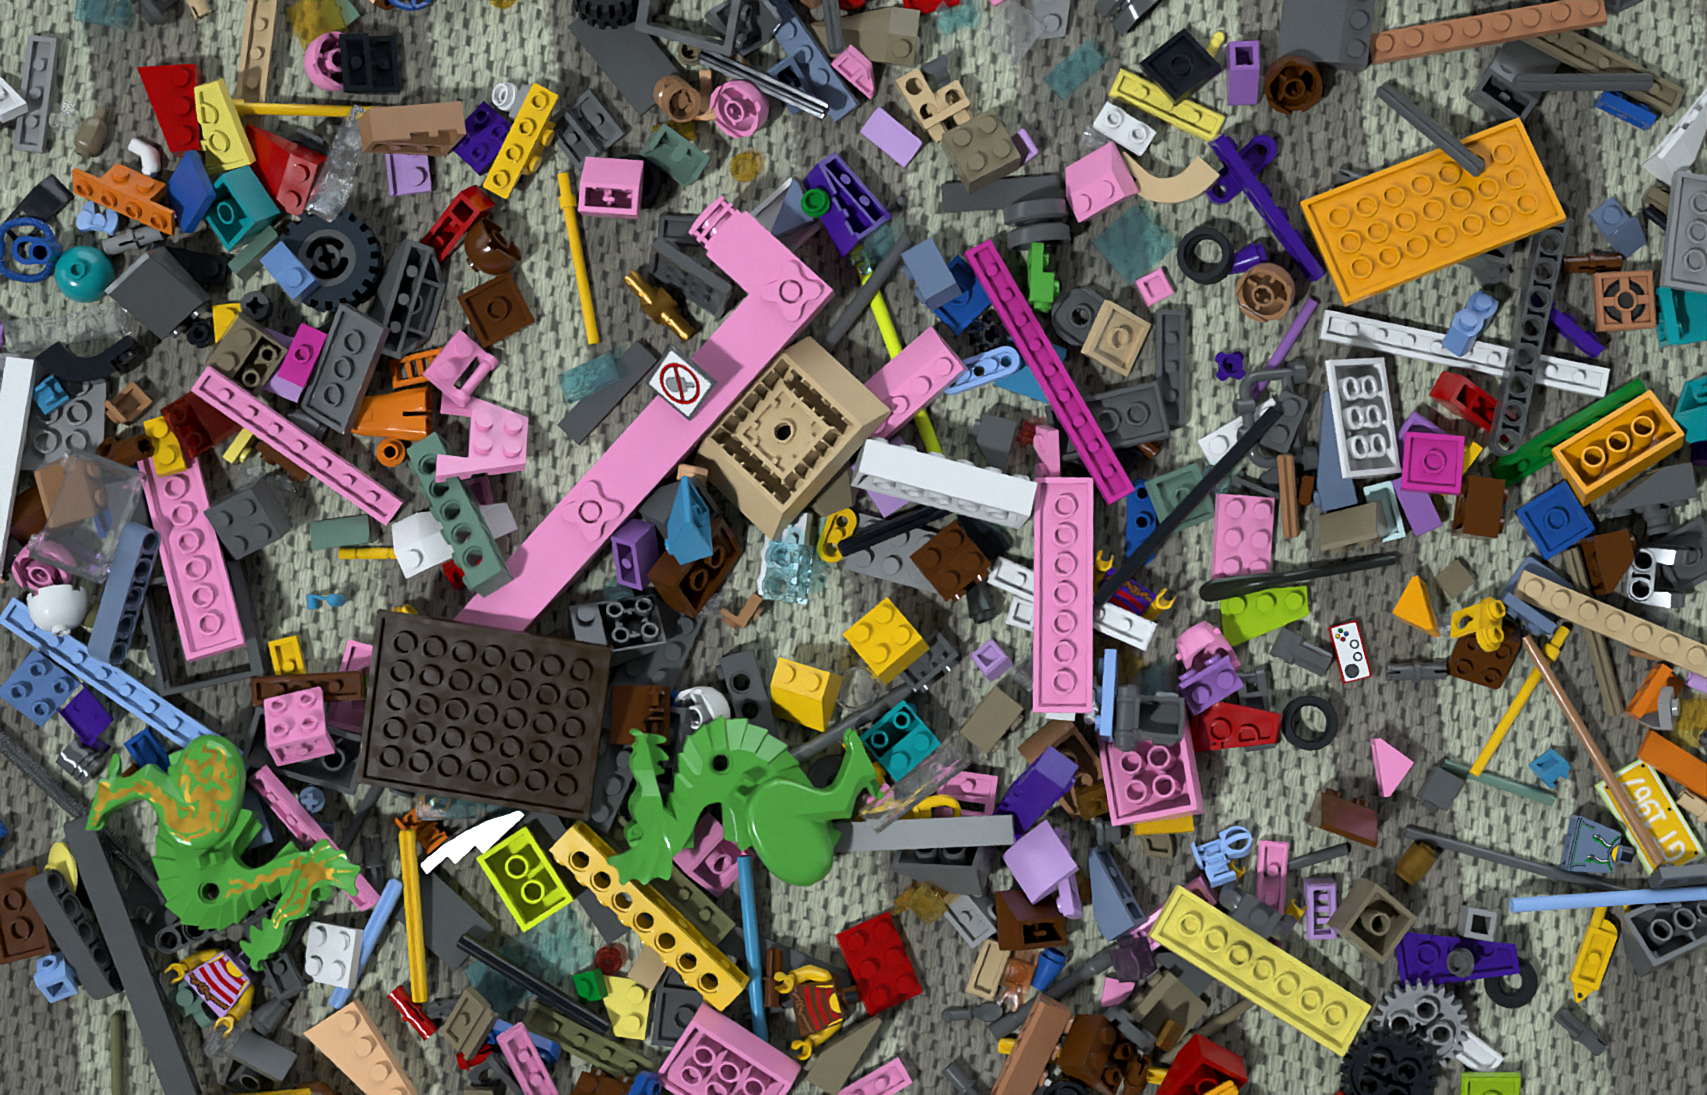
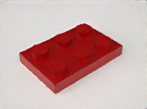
M889 911L834 934L854 984L859 988L860 998L868 1016L875 1015L923 993Z

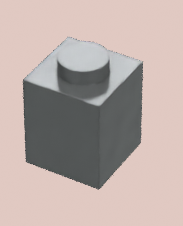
M1432 766L1416 797L1423 800L1421 806L1432 812L1437 813L1439 809L1448 811L1464 780L1437 766Z

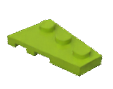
M1307 586L1272 588L1219 600L1222 635L1227 639L1231 647L1309 615Z

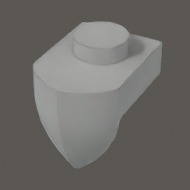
M1662 686L1657 703L1658 711L1647 713L1638 720L1642 724L1656 730L1674 731L1676 716L1680 715V699L1675 698L1674 687Z

